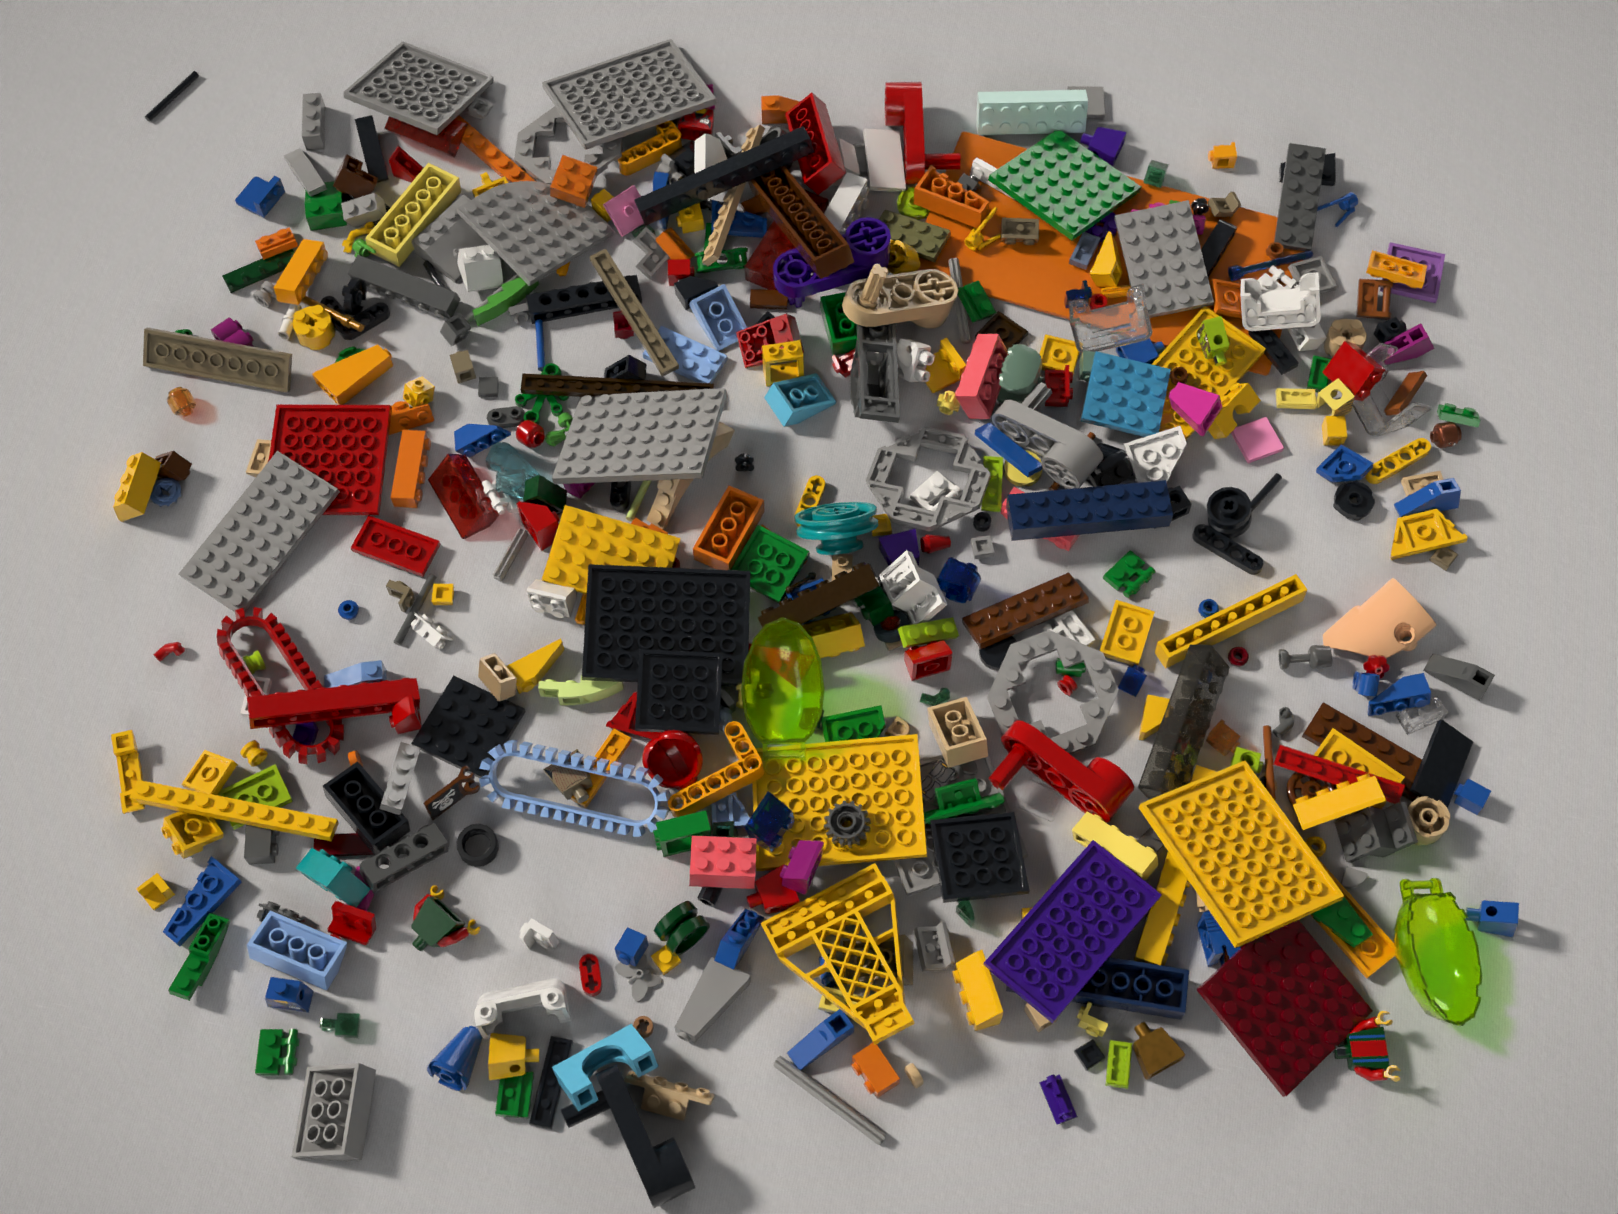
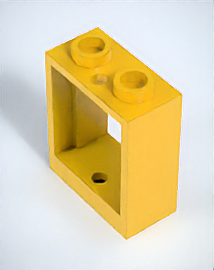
M800 340L762 346L763 372L766 387L772 386L775 382L804 376V359ZM797 360V362L784 363V364H778V365H771V366H770V364H772V363H779V362Z

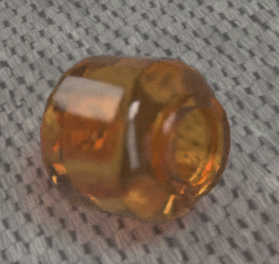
M177 387L168 393L167 403L173 414L186 417L193 413L196 401L188 389Z

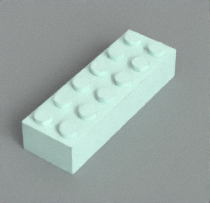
M1086 90L978 92L977 133L978 135L1049 134L1054 131L1085 133L1088 109Z

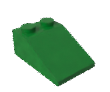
M334 181L324 182L327 190L311 197L305 190V214L311 231L347 226L341 203L345 202L344 193L339 192L333 187Z

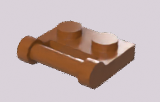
M1359 279L1356 317L1378 318L1382 320L1391 319L1390 295L1393 282L1389 280ZM1378 287L1383 288L1382 311H1377Z

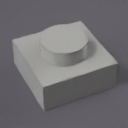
M990 535L971 538L970 543L974 559L994 556Z

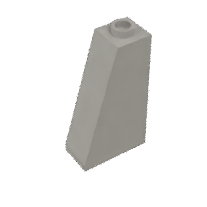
M711 957L675 1025V1031L678 1033L677 1036L687 1042L690 1040L696 1042L749 986L751 982L749 974L736 968L733 970L714 961L715 958Z

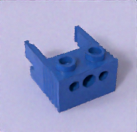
M1210 911L1203 912L1197 923V929L1207 966L1217 965L1218 961H1220L1222 966L1225 963L1224 950L1226 949L1229 958H1231L1240 949V946L1237 948L1233 946Z

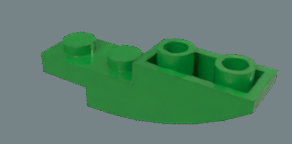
M212 913L208 914L188 948L190 953L168 989L169 994L190 1001L198 985H203L225 938L230 922L229 919Z

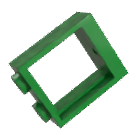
M706 810L656 822L657 830L653 831L657 851L662 850L663 857L691 851L692 836H712Z

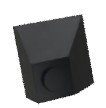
M690 140L669 155L674 160V164L677 165L678 172L681 171L686 177L694 174L695 142Z

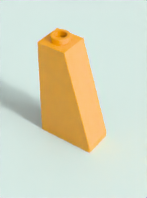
M377 344L315 371L312 375L316 384L337 405H344L393 367L392 355L386 348L383 350Z

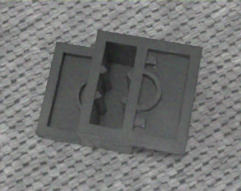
M1400 801L1385 809L1367 807L1334 822L1345 860L1349 863L1368 855L1384 858L1418 843L1406 802Z

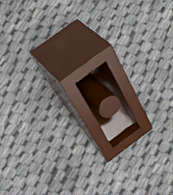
M175 451L158 455L155 460L161 462L158 477L172 478L178 482L185 480L191 472L189 469L192 463Z

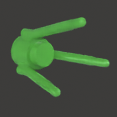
M361 238L357 239L352 245L353 251L356 252L355 257L357 255L368 257L371 254L368 251L376 253Z

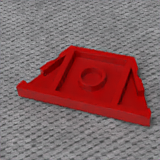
M637 692L631 695L627 703L606 724V727L649 739H654L662 733L635 731Z

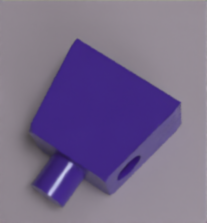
M1098 127L1093 136L1083 133L1080 143L1089 146L1088 150L1111 166H1114L1124 145L1126 132Z
M915 529L879 538L878 547L888 566L906 550L912 552L919 566L920 555Z

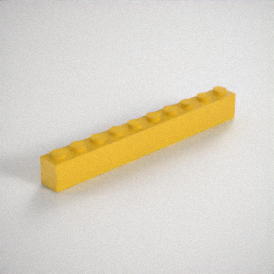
M1196 765L1190 783L1211 775L1216 771ZM1169 851L1167 852L1156 890L1162 895L1148 912L1133 961L1165 966L1168 958L1165 950L1167 945L1171 946L1175 934L1171 933L1173 926L1177 927L1181 914L1177 913L1179 906H1184L1187 895L1183 894L1185 887L1189 888L1191 884Z

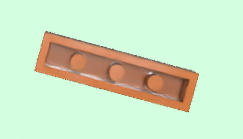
M402 430L390 497L394 507L418 508V502L422 500L421 484L425 483L424 467L428 466L427 450L431 448V439L427 437L426 431Z

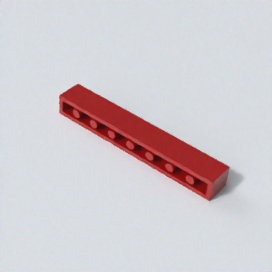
M402 678L401 680L393 681L382 680L375 683L363 682L358 685H340L331 688L320 687L313 690L300 689L295 692H276L269 695L256 694L247 697L250 729L392 713L391 707L411 694L420 709L417 678Z

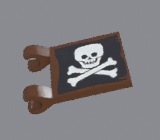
M464 766L457 778L423 803L432 820H435L466 795L475 794L480 790L479 785L470 788V785L475 782V774L465 775L470 770L468 766Z

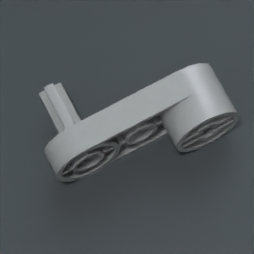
M1041 382L1037 384L1022 403L1005 400L992 415V422L995 427L1019 446L1042 456V467L1058 484L1067 489L1080 488L1103 460V454L1097 444L1087 435L1038 412L1052 394V390Z

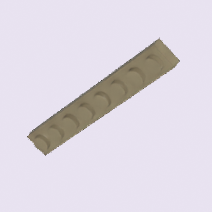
M607 249L589 256L592 265L661 376L663 377L679 369V364Z

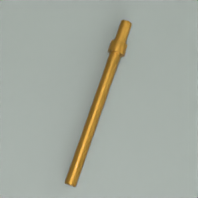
M308 296L301 300V302L309 306L321 305L329 313L330 317L340 321L342 325L348 328L352 327L360 332L364 329V325L355 321L353 317L347 314L343 315Z

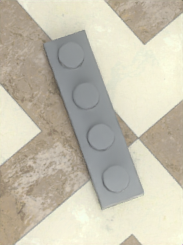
M404 742L400 743L379 809L398 815L401 814L420 753V747Z

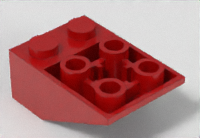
M783 314L736 332L745 368L763 365L762 346L800 340L804 353L796 318L789 314Z

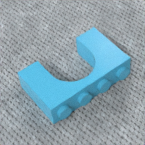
M630 1024L552 1068L559 1085L576 1109L580 1111L598 1101L594 1087L589 1079L600 1067L613 1062H623L628 1064L638 1077H641L659 1066L650 1046L633 1025Z

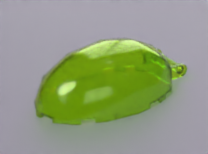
M784 617L765 624L754 637L743 668L741 695L744 714L753 735L763 743V761L791 758L806 760V741L813 735L823 709L825 686L822 661L813 638L799 623ZM769 745H800V750H769Z
M1439 878L1422 881L1402 879L1400 881V890L1403 903L1398 911L1394 926L1395 957L1408 990L1427 1015L1445 1024L1463 1026L1466 1022L1475 1018L1481 1002V997L1478 996V986L1482 985L1479 948L1474 931H1470L1465 919L1468 916L1464 909L1459 908L1455 901L1456 897L1451 892H1443L1442 883ZM1415 889H1430V893H1429V894H1419V893L1414 894V890H1415Z

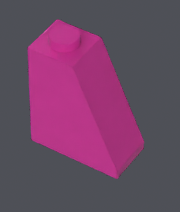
M1180 382L1177 383L1169 394L1172 409L1200 436L1205 435L1222 409L1220 395Z

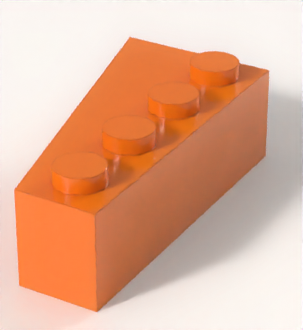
M930 165L914 188V204L978 228L988 216L989 201L972 190L967 191L961 183H954L948 179V175L945 173L940 174L936 171L935 167Z

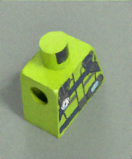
M1222 316L1203 320L1196 332L1203 354L1206 359L1213 358L1216 366L1223 365L1227 362L1225 353L1229 348V341Z

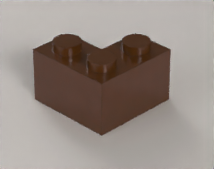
M346 154L337 171L333 187L339 192L347 193L356 199L371 194L378 178L361 170L362 161Z

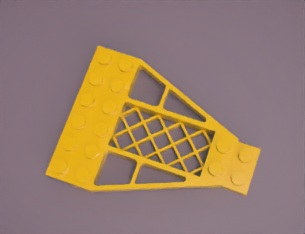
M876 863L760 923L780 962L866 1029L874 1045L915 1024L905 1004L896 900ZM891 904L893 928L877 937H873L863 918ZM850 924L856 925L854 934L844 932L845 927ZM861 928L866 937L858 935ZM831 934L837 936L834 944L826 943V937ZM842 937L851 939L849 948L839 946ZM894 937L897 978L894 977L878 948L880 943ZM856 941L866 943L863 952L853 949ZM814 944L817 946L825 962L822 966L805 974L786 959ZM870 945L876 955L868 953ZM823 948L832 950L829 958ZM837 951L846 953L844 962L834 960ZM851 955L861 957L858 966L848 963ZM866 958L876 960L873 969L863 967ZM880 963L882 964L885 972L878 971ZM832 965L841 967L839 975H837ZM846 969L856 971L853 980L843 978ZM826 972H830L847 1004L844 1005L813 979ZM861 972L871 975L868 984L858 981ZM875 976L886 978L883 988L873 985ZM842 983L851 985L848 994ZM856 986L866 989L863 998L853 996ZM871 990L876 991L875 994L869 996Z

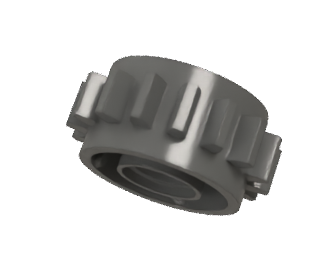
M843 801L840 805L836 803L833 810H828L829 816L824 817L825 822H827L824 825V829L828 831L826 833L828 838L833 837V844L838 842L842 848L844 845L852 848L853 844L860 845V840L867 839L865 833L870 832V827L867 825L871 824V820L866 818L868 812L867 810L862 811L863 807L861 804L856 806L854 801L851 803ZM846 821L853 822L850 827L845 828L842 826Z

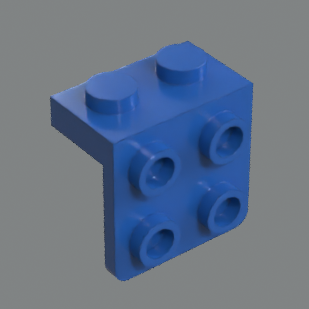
M274 176L269 182L259 177H254L238 195L235 202L237 205L261 217H265L283 196L285 189L279 177Z

